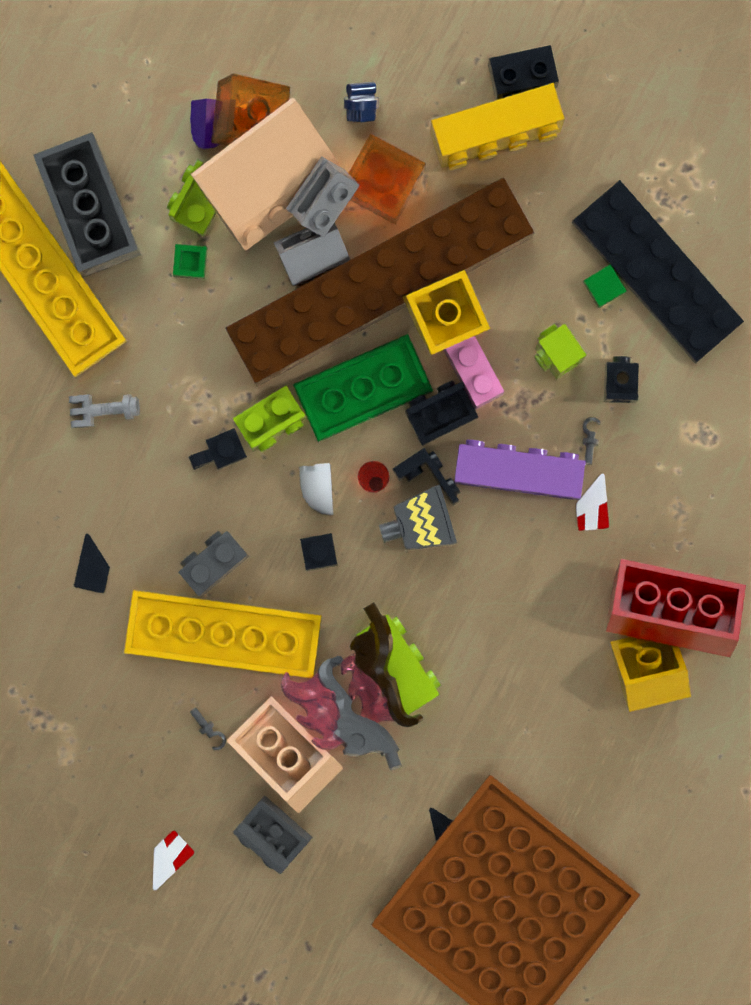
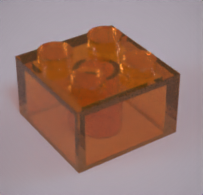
M234 73L219 80L217 83L211 142L229 146L289 101L290 86Z
M370 133L349 171L352 178L360 185L350 201L396 225L426 170V163Z

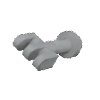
M89 394L69 396V403H82V408L70 409V416L83 415V420L71 421V428L94 427L95 416L124 414L125 419L129 420L134 419V416L140 414L138 397H132L131 394L123 395V401L92 404V395Z

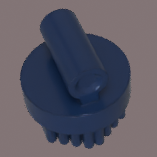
M375 82L347 84L346 92L348 96L344 97L347 121L361 123L375 121L376 109L379 108V97L375 96Z

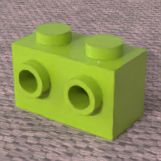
M553 324L540 333V337L537 338L539 342L535 348L537 352L534 357L544 371L549 369L556 380L582 363L587 356L566 324L559 328L556 324Z

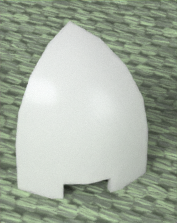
M330 463L299 467L300 487L305 501L317 512L333 515Z

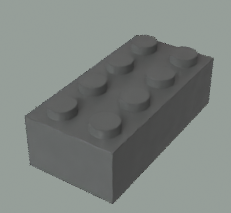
M93 132L33 155L77 270L82 277L89 276L141 255Z

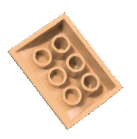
M291 98L191 173V176L228 231L246 251L293 216L286 208L321 156L339 167L340 165L298 102Z

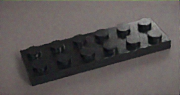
M621 180L572 221L573 225L608 265L611 264L616 274L695 364L744 322Z

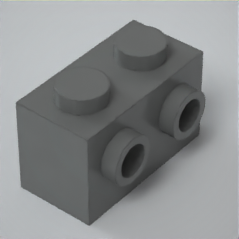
M217 531L205 541L207 546L205 550L199 555L195 551L192 552L180 563L183 568L178 573L199 597L204 596L249 557L228 531L224 534Z

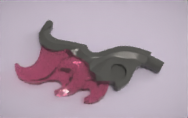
M341 656L324 661L319 667L318 673L306 682L297 683L291 681L289 673L285 672L281 679L282 692L291 702L299 704L307 713L306 717L298 714L296 720L302 726L310 730H316L323 736L322 739L314 737L311 741L316 747L323 750H332L343 745L345 747L343 754L355 757L372 752L380 753L381 756H385L390 770L402 767L397 753L400 749L388 731L377 722L357 715L352 711L351 704L353 701L336 681L332 673L333 668L342 663L343 658Z

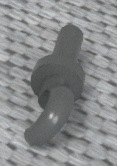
M589 417L583 423V431L587 434V438L583 439V445L586 446L585 465H592L594 447L599 444V440L595 439L596 432L587 429V424L591 421L600 425V420L595 417Z
M196 707L193 708L190 713L201 726L199 732L201 734L206 733L209 738L215 735L221 736V745L212 748L213 750L222 749L226 744L225 735L220 731H213L212 727L214 724L212 721L207 723Z

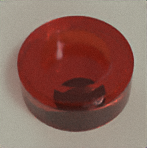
M378 461L367 462L358 472L359 484L369 493L381 492L389 483V471L384 464Z

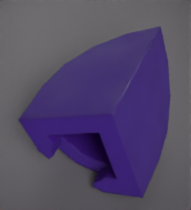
M207 98L191 101V134L193 141L199 148H215L226 140L233 123L234 102Z

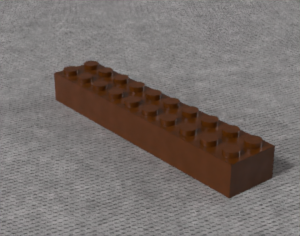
M503 177L225 327L258 387L406 307L403 296L465 270L467 274L532 239L534 231Z

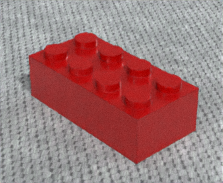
M621 559L614 576L606 632L731 658L739 641L746 585Z

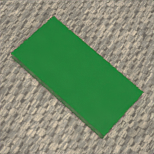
M408 334L293 384L318 443L403 406L421 395H428L433 392Z

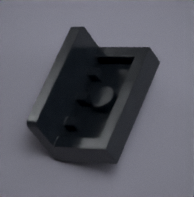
M453 380L436 388L438 394L428 399L424 394L408 402L410 408L405 410V414L422 446L479 418L462 382L455 385Z

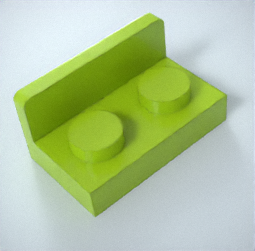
M197 160L194 166L189 165L185 170L181 180L184 182V185L179 194L174 192L168 202L167 209L170 210L168 214L170 220L204 237L216 212L191 176V173L204 164L202 161Z
M284 386L237 415L233 420L251 449L255 451L259 448L263 452L277 443L275 438L280 434L286 432L287 435H291L304 426L301 421L306 419V416L288 387Z

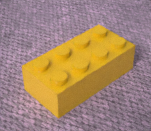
M554 83L433 119L431 120L430 134L441 168L448 166L449 170H454L466 166L467 160L478 157L479 161H484L497 156L496 151L509 148L510 152L527 147L526 142L539 139L540 143L553 140L557 137V133L561 132L565 118Z

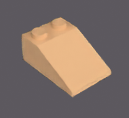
M272 696L227 740L239 755L298 814L343 769L333 756Z

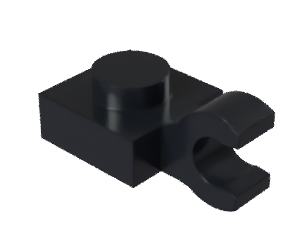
M235 428L207 439L206 443L209 449L189 456L194 470L212 462H215L217 469L220 470L247 458Z

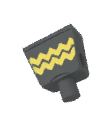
M440 485L434 486L395 505L393 509L397 520L379 524L384 543L402 538L405 550L457 544Z

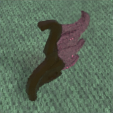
M375 602L363 608L371 621L369 623L370 628L368 631L356 636L349 647L355 653L347 656L342 661L341 674L345 675L349 670L352 672L348 693L352 701L356 698V695L360 698L362 703L360 716L377 723L381 721H395L400 726L412 727L423 720V716L421 714L410 716L402 706L396 678L389 674L387 668L393 650L391 628L386 615L382 616Z

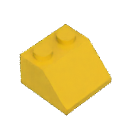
M465 270L402 297L412 321L431 355L490 329Z
M634 637L610 642L621 689L629 712L691 697L688 670L679 647Z

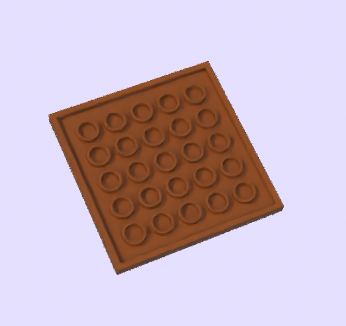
M489 774L371 925L470 1005H554L640 894Z

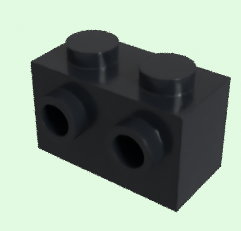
M551 45L489 58L488 67L496 100L554 83L555 89L558 87L559 79Z

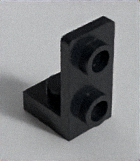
M423 448L392 469L399 481L406 478L409 482L424 472L421 467L426 464L452 505L454 506L459 502L457 495L461 492L451 477L445 480L439 471L443 465L434 451L428 454L426 449Z

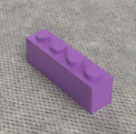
M469 439L466 440V445L459 444L454 478L455 484L572 500L581 499L586 461L579 460V454L560 452V457L547 456L548 450L529 448L528 453L517 452L516 446L508 444H498L497 449L484 447L485 442Z

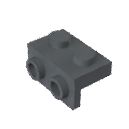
M266 796L258 802L233 831L242 845L253 850L262 858L267 867L274 869L279 874H282L313 838Z

